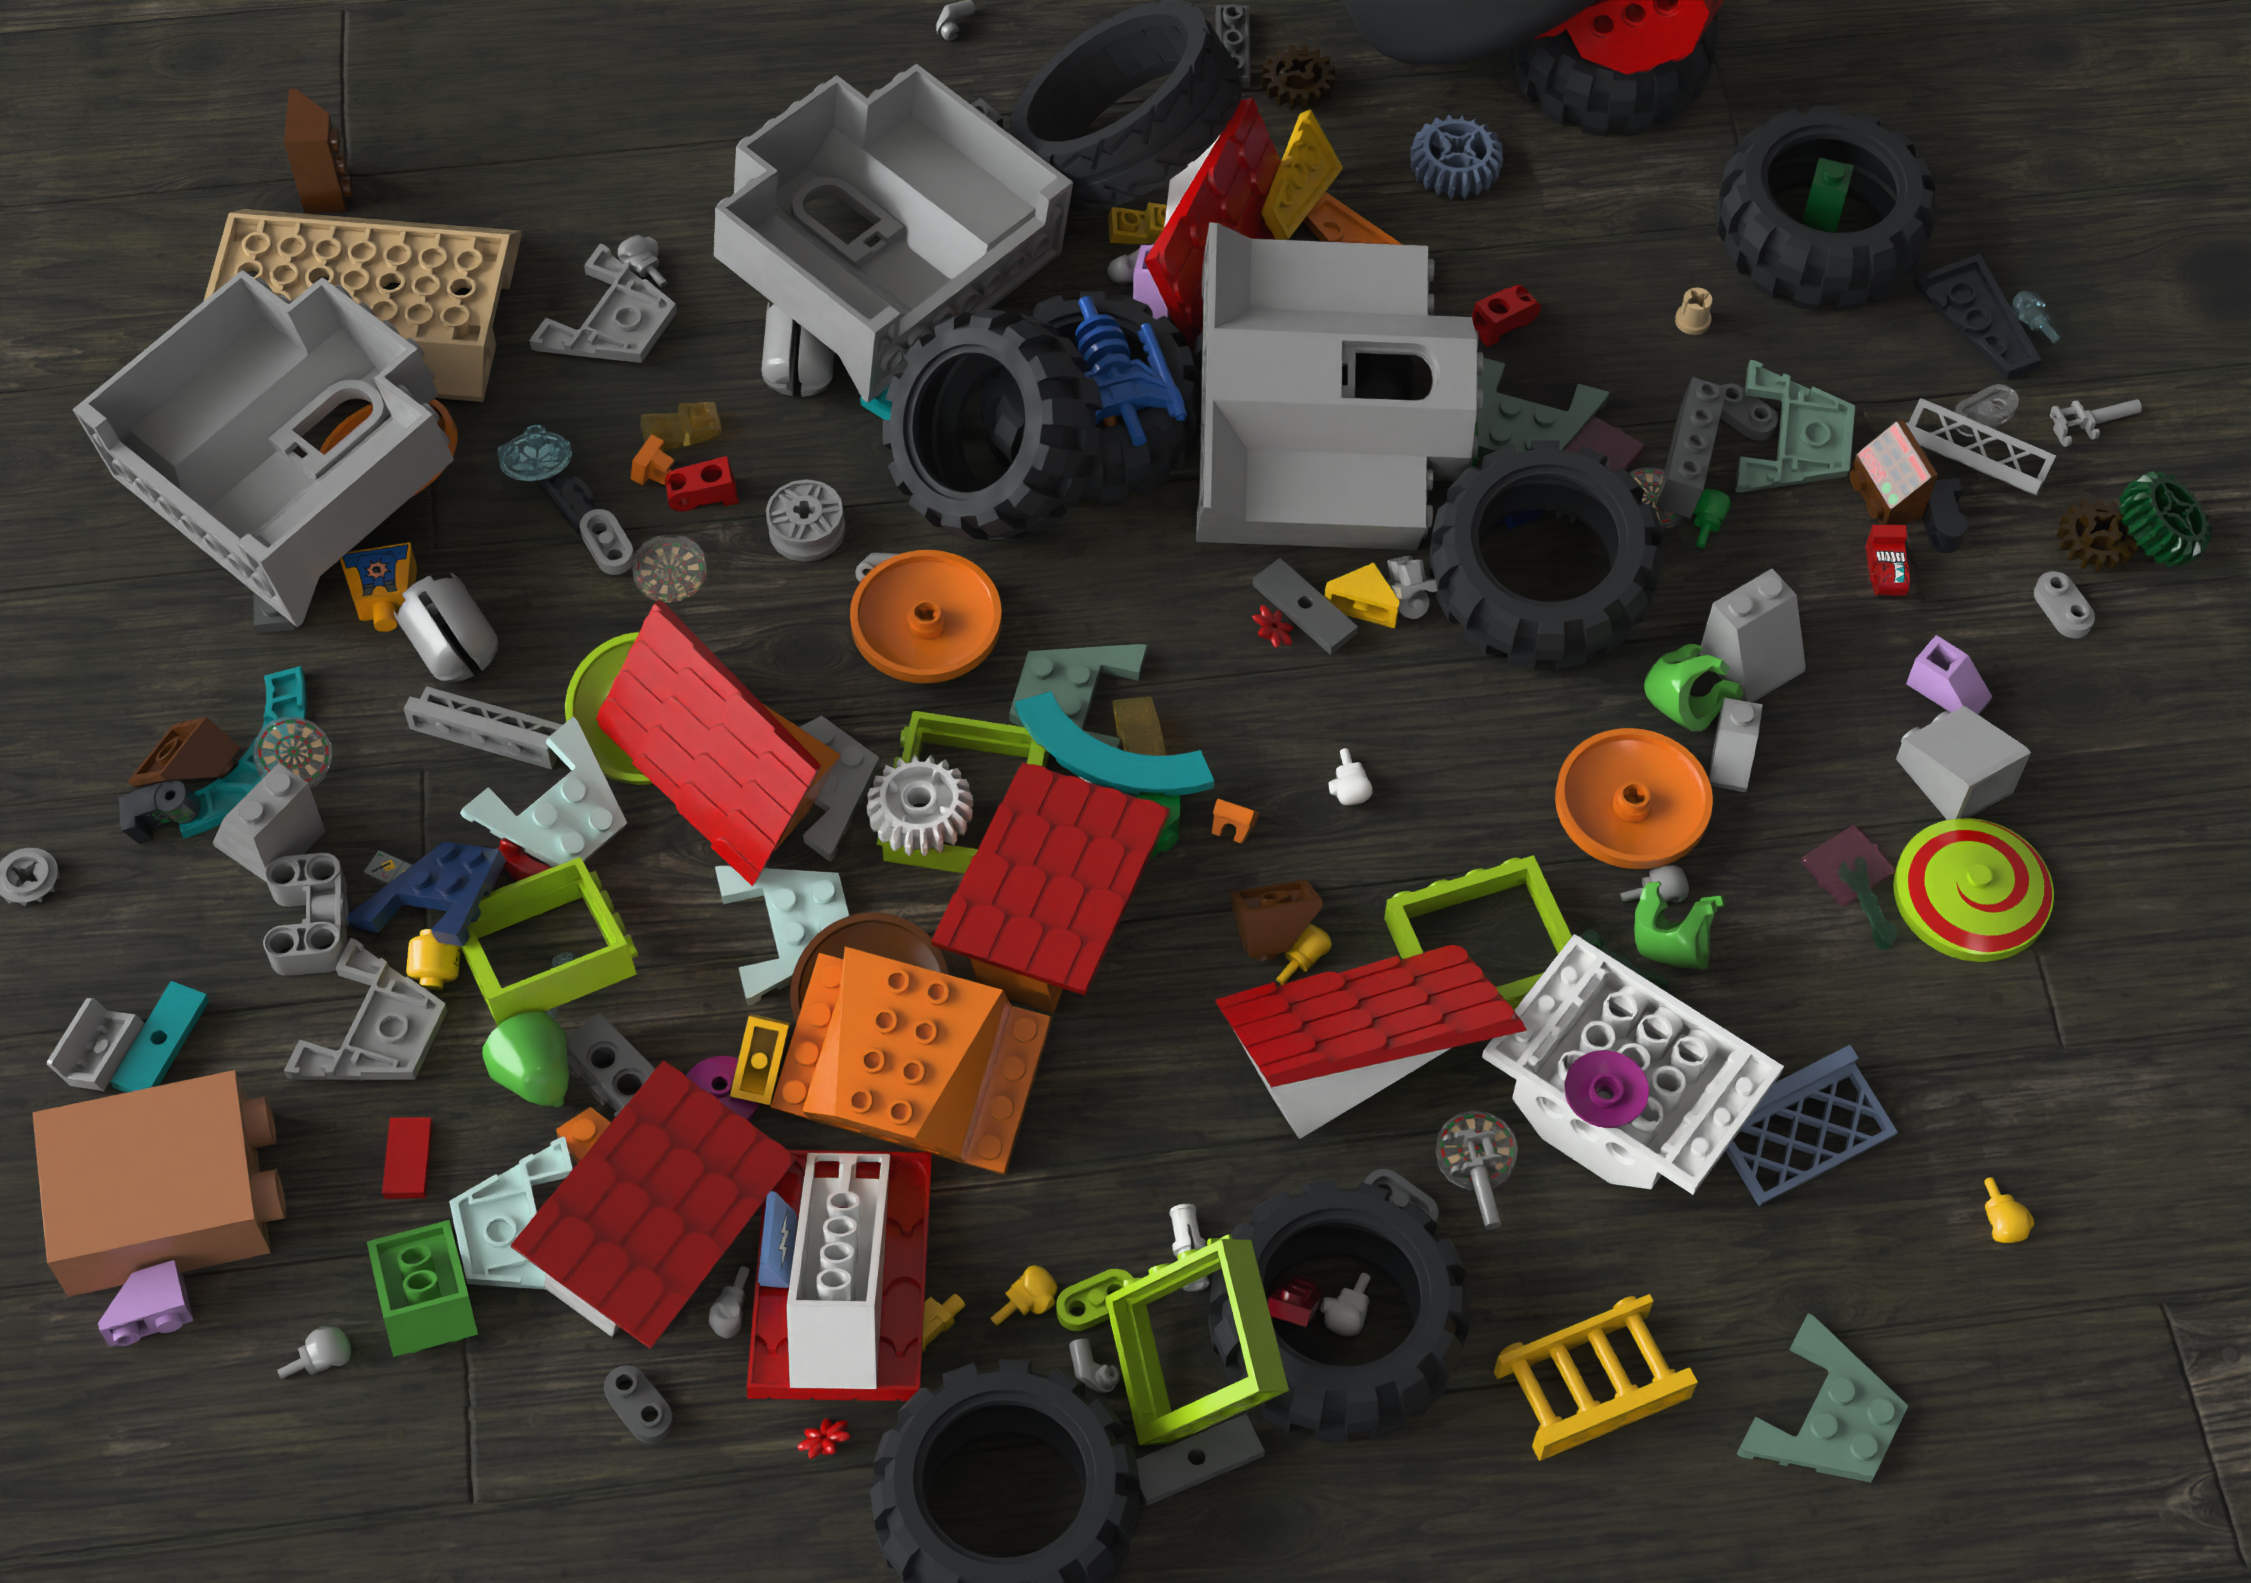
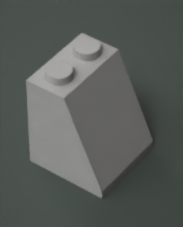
M1773 569L1766 571L1712 604L1701 643L1703 650L1699 653L1700 656L1707 654L1722 659L1730 667L1726 675L1716 674L1722 680L1740 683L1744 693L1741 701L1755 702L1803 673L1806 668L1797 595Z
M1963 706L1952 713L1945 711L1939 714L1931 724L1922 729L1915 727L1908 731L1901 739L1902 744L1896 760L1946 820L1969 818L2011 795L2017 786L2031 752L2026 746L1966 706Z
M278 763L224 817L213 844L217 849L266 882L264 872L270 861L282 856L303 855L326 831L308 782Z

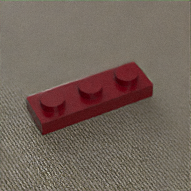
M1293 1275L1291 1280L1284 1278L1269 1298L1268 1309L1270 1316L1307 1327L1321 1305L1325 1290L1316 1288V1281L1303 1276Z

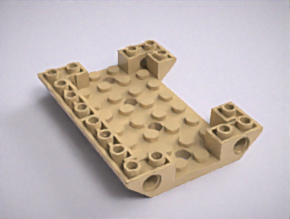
M242 209L228 214L204 301L241 270H244L246 273L250 271L258 272L253 277L254 279L257 277L262 278L275 295L280 296L283 294L291 302L314 284L312 282L316 281L319 277L329 278L328 282L333 286L339 284L345 288L352 297V300L357 304L364 302L369 306L380 321L388 320L392 323L404 339L412 338L419 344L424 352L422 356L423 362L431 369L435 376L432 381L439 394L435 398L483 402L496 349L492 328L501 289H510L522 234L520 230ZM392 282L400 284L393 290L383 289ZM460 288L471 289L466 295L459 296L454 294Z

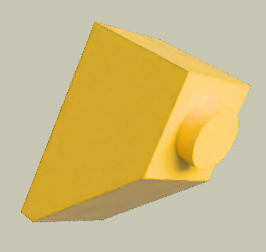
M755 1014L749 1015L730 1093L731 1097L766 1105L771 1104L789 1032V1022Z

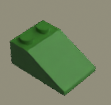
M450 1220L367 1241L393 1357L407 1353H416L422 1349L448 1342H457L463 1338L478 1335Z

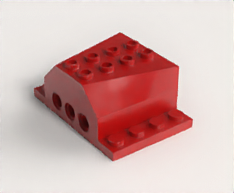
M1598 0L1566 22L1535 37V40L1545 36H1557L1567 29L1582 58L1627 75L1638 71L1647 72L1661 63L1670 60L1680 61L1691 54L1724 0Z

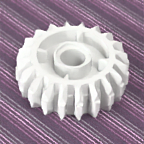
M915 754L911 763L906 764L899 758L896 763V769L885 765L883 776H875L873 781L874 788H869L867 794L868 805L866 806L867 815L870 818V826L873 832H878L881 842L890 841V846L894 852L900 847L905 846V852L908 856L912 854L914 849H921V853L925 857L929 851L928 848L934 847L941 853L944 849L943 842L954 846L957 841V834L965 835L967 823L972 819L971 806H973V796L969 789V783L967 779H961L959 769L949 770V764L946 759L936 765L931 755L927 758L926 762H919ZM919 803L926 804L924 807H914L913 805Z

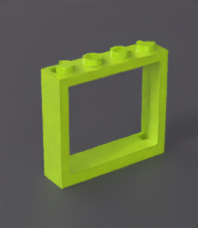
M913 711L909 727L905 726L901 732L900 747H904L902 757L895 758L893 768H897L896 763L899 758L906 764L911 763L914 754L920 759L923 742L1028 758L1027 764L1040 765L1045 768L1047 767L1049 752L1033 740L1025 727ZM879 837L877 840V845L883 848V859L886 862L964 874L978 850L943 844L944 849L941 853L932 847L928 848L929 851L926 857L921 853V849H914L912 854L908 856L905 852V846L900 847L894 852L890 846V841L882 843Z
M1534 855L1523 859L1511 858L1500 866L1487 870L1482 868L1468 872L1464 877L1454 880H1438L1427 888L1414 892H1399L1391 899H1387L1384 917L1402 959L1423 953L1410 924V918L1526 884L1558 954L1572 938ZM1543 973L1496 988L1515 1011Z
M581 857L494 890L488 896L483 895L478 905L481 914L477 922H470L467 928L470 937L463 947L461 946V950L497 1026L518 1014L536 1011L545 1012L637 975L632 959L638 957V952L633 944L631 935H625L626 930L619 913L614 911L607 891H602L603 888L596 870L589 873ZM583 897L608 947L501 988L478 938Z
M1231 1234L1221 1238H1210L1207 1240L1208 1246L1202 1249L1184 1251L1177 1255L1178 1261L1172 1264L1166 1263L1154 1266L1148 1270V1276L1126 1280L1123 1282V1288L1105 1296L1139 1445H1170L1289 1391L1251 1240L1233 1239ZM1222 1268L1248 1377L1171 1412L1146 1305Z

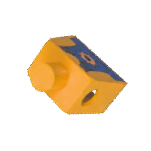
M411 543L347 552L340 558V562L359 619L362 621L373 620L374 628L380 632L394 630L397 627V621L393 612L395 611L398 615L400 607L405 602L402 594L416 583L417 565Z

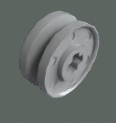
M808 479L793 481L780 487L770 497L765 511L770 541L778 553L790 560L808 562L820 560L832 554L842 544L846 533L842 500L830 486L823 482Z

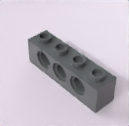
M1692 377L1679 408L1656 508L1691 518L1704 489L1727 387Z
M600 1012L567 1036L566 1046L569 1073L576 1079L582 1076L590 1084L588 1089L596 1101L601 1105L608 1103L616 1111L614 1113L616 1118L635 1095H624L622 1093L629 1088L640 1089L654 1072L655 1068ZM602 1062H613L608 1068H597Z

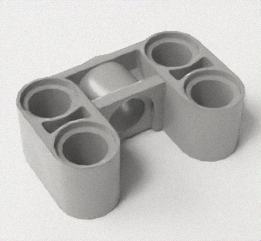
M330 853L282 856L273 859L268 863L264 872L273 899L281 906L306 905V919H302L301 924L274 927L265 935L263 945L272 968L276 973L284 976L335 971L347 946V928L349 925V921L346 918L349 915L347 883L339 860ZM325 876H331L326 880H320ZM292 879L288 883L280 884L284 880ZM332 944L327 949L319 950L324 945ZM291 948V950H289L286 953H279L283 949Z

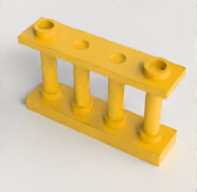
M1650 1294L1638 1299L1635 1296L1626 1297L1617 1302L1612 1310L1529 1344L1523 1345L1522 1342L1514 1343L1500 1352L1494 1369L1496 1378L1500 1379L1509 1374H1515L1541 1424L1538 1427L1532 1444V1448L1539 1461L1692 1397L1698 1382L1690 1367L1677 1373L1675 1369H1669L1643 1319L1648 1318L1653 1304ZM1626 1326L1628 1327L1655 1377L1652 1380L1653 1383L1641 1388L1631 1384L1606 1337L1607 1334ZM1587 1342L1591 1343L1617 1392L1614 1399L1602 1404L1599 1401L1593 1400L1568 1350ZM1551 1357L1579 1408L1576 1415L1564 1420L1560 1416H1555L1530 1368L1531 1365Z

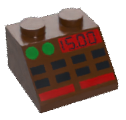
M1903 419L1896 421L1858 452L1850 471V481L1853 488L1861 493L1870 516L1876 519L1879 525H1904L1922 519L1938 476Z

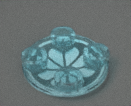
M541 425L527 427L523 435L501 445L497 450L501 470L511 478L523 481L549 478L562 471L572 457L570 443L560 435L546 432L545 427Z

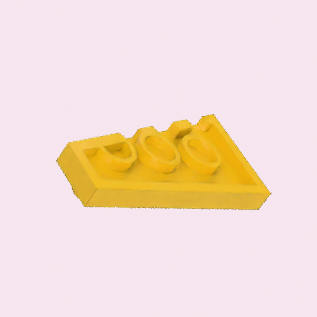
M1311 110L1300 113L1261 211L1266 226L1271 230L1276 240H1287L1291 237L1343 169Z

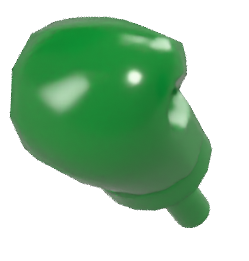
M1704 488L1693 514L1696 515L1694 525L1701 528L1696 542V546L1699 548L1705 547L1710 531H1719L1730 509L1731 499L1722 491Z

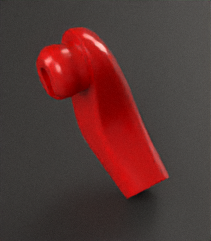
M507 838L500 840V846L497 849L501 851L506 860L503 867L515 881H520L553 868L533 860L524 852L521 846Z

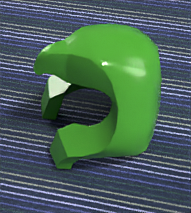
M1696 644L1684 645L1677 651L1661 656L1648 672L1644 689L1647 698L1654 707L1671 720L1690 731H1703L1721 711L1724 698L1741 700L1744 693L1740 683L1724 679L1715 684L1710 693L1704 697L1690 695L1694 681L1701 674L1711 671L1726 675L1730 668L1722 659L1707 654L1698 656L1703 649L1702 646Z
M1649 882L1642 889L1641 898L1635 911V942L1640 954L1661 964L1689 969H1707L1710 957V926L1714 914L1718 910L1717 907H1724L1726 905L1724 896L1701 898L1699 902H1695L1684 921L1669 922L1665 919L1663 913L1668 906L1659 892L1661 882Z
M541 1011L524 1012L505 1020L491 1032L483 1046V1060L491 1079L529 1102L542 1106L552 1105L556 1108L564 1104V1096L567 1092L569 1080L566 1046L567 1033L551 1016Z

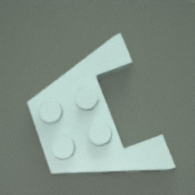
M572 717L551 734L545 742L572 770L518 816L489 787L462 808L460 812L463 818L470 822L474 820L491 829L490 833L501 839L507 838L525 848L524 852L551 867L561 865L578 857H581L582 861L585 862L624 829L627 824L578 721Z
M731 866L715 867L723 904L764 896L779 958L739 967L747 1006L753 1005L761 1000L762 995L776 987L780 990L791 984L795 966L809 942L827 926L849 916L839 873L764 868L758 881L751 886Z
M565 1137L552 1141L550 1143L551 1146L535 1155L530 1154L526 1156L515 1167L499 1176L497 1174L493 1175L449 1201L467 1284L545 1289L546 1273L512 1249L511 1244L537 1213L531 1186L564 1179L573 1170Z

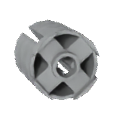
M769 302L766 310L761 368L764 381L769 388L781 394L793 396L798 358L799 382L802 383V397L813 396L826 390L832 381L834 351L775 304L770 307Z
M450 573L453 579L444 578L434 581L431 576H427L414 583L402 594L405 602L400 607L398 615L395 611L393 612L396 621L401 629L404 630L434 677L446 683L465 681L475 675L442 625L448 624L469 656L475 660L482 671L492 662L498 651L496 633L466 590L461 579L453 573Z

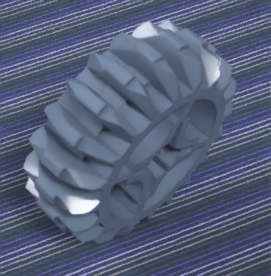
M1448 114L1445 121L1435 117L1432 125L1424 124L1421 132H1417L1414 137L1413 146H1411L1410 166L1412 172H1415L1416 182H1424L1425 190L1434 188L1437 196L1442 193L1448 194L1450 200L1454 195H1460L1465 200L1468 193L1478 197L1481 190L1489 191L1492 182H1496L1499 177L1504 159L1502 157V143L1498 141L1497 133L1489 132L1488 124L1479 126L1476 118L1472 121H1466L1463 114L1459 119H1452Z

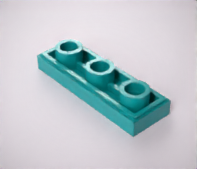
M170 981L110 1082L113 1088L127 1093L159 1086L210 1001L207 994Z

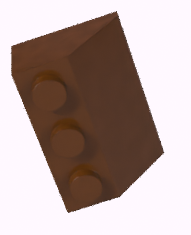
M289 89L284 144L304 213L346 212L347 197H353V182L351 176H346V155L344 152H339L341 148L339 129H333L329 113L299 90Z

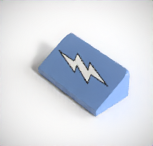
M770 1191L767 1194L758 1283H760V1286L789 1288L795 1248L797 1215L779 1194L774 1191Z

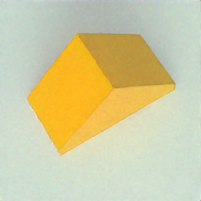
M1374 563L1327 582L1324 597L1343 614L1391 628L1396 627L1400 601Z

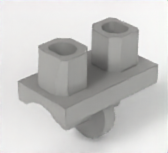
M1403 556L1387 560L1391 579L1386 580V582L1400 601L1399 612L1410 619H1417L1423 616L1429 607V597L1424 590L1429 592L1438 591L1436 580L1425 576L1423 561L1420 559L1412 560L1411 556Z

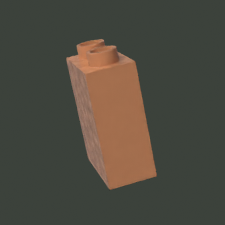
M235 1070L32 1112L47 1264L68 1297L124 1285L131 1273L172 1260L176 1262L180 1272H186L271 1253L267 1222L286 1218V1203L277 1169L260 1172L257 1148L276 1144L274 1118L268 1097L261 1096L248 1099Z

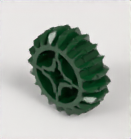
M2150 471L2133 480L2123 490L2124 494L2119 498L2122 504L2119 507V511L2125 516L2122 519V523L2128 526L2130 530L2128 535L2135 538L2137 541L2136 546L2140 545L2145 550L2147 556L2153 555L2157 563L2164 562L2168 567L2174 565L2181 567L2197 559L2208 548V543L2212 541L2210 535L2212 527L2207 522L2209 515L2203 512L2201 508L2203 503L2196 500L2194 497L2195 493H2190L2186 489L2184 482L2178 483L2175 476H2167L2162 471L2158 473Z

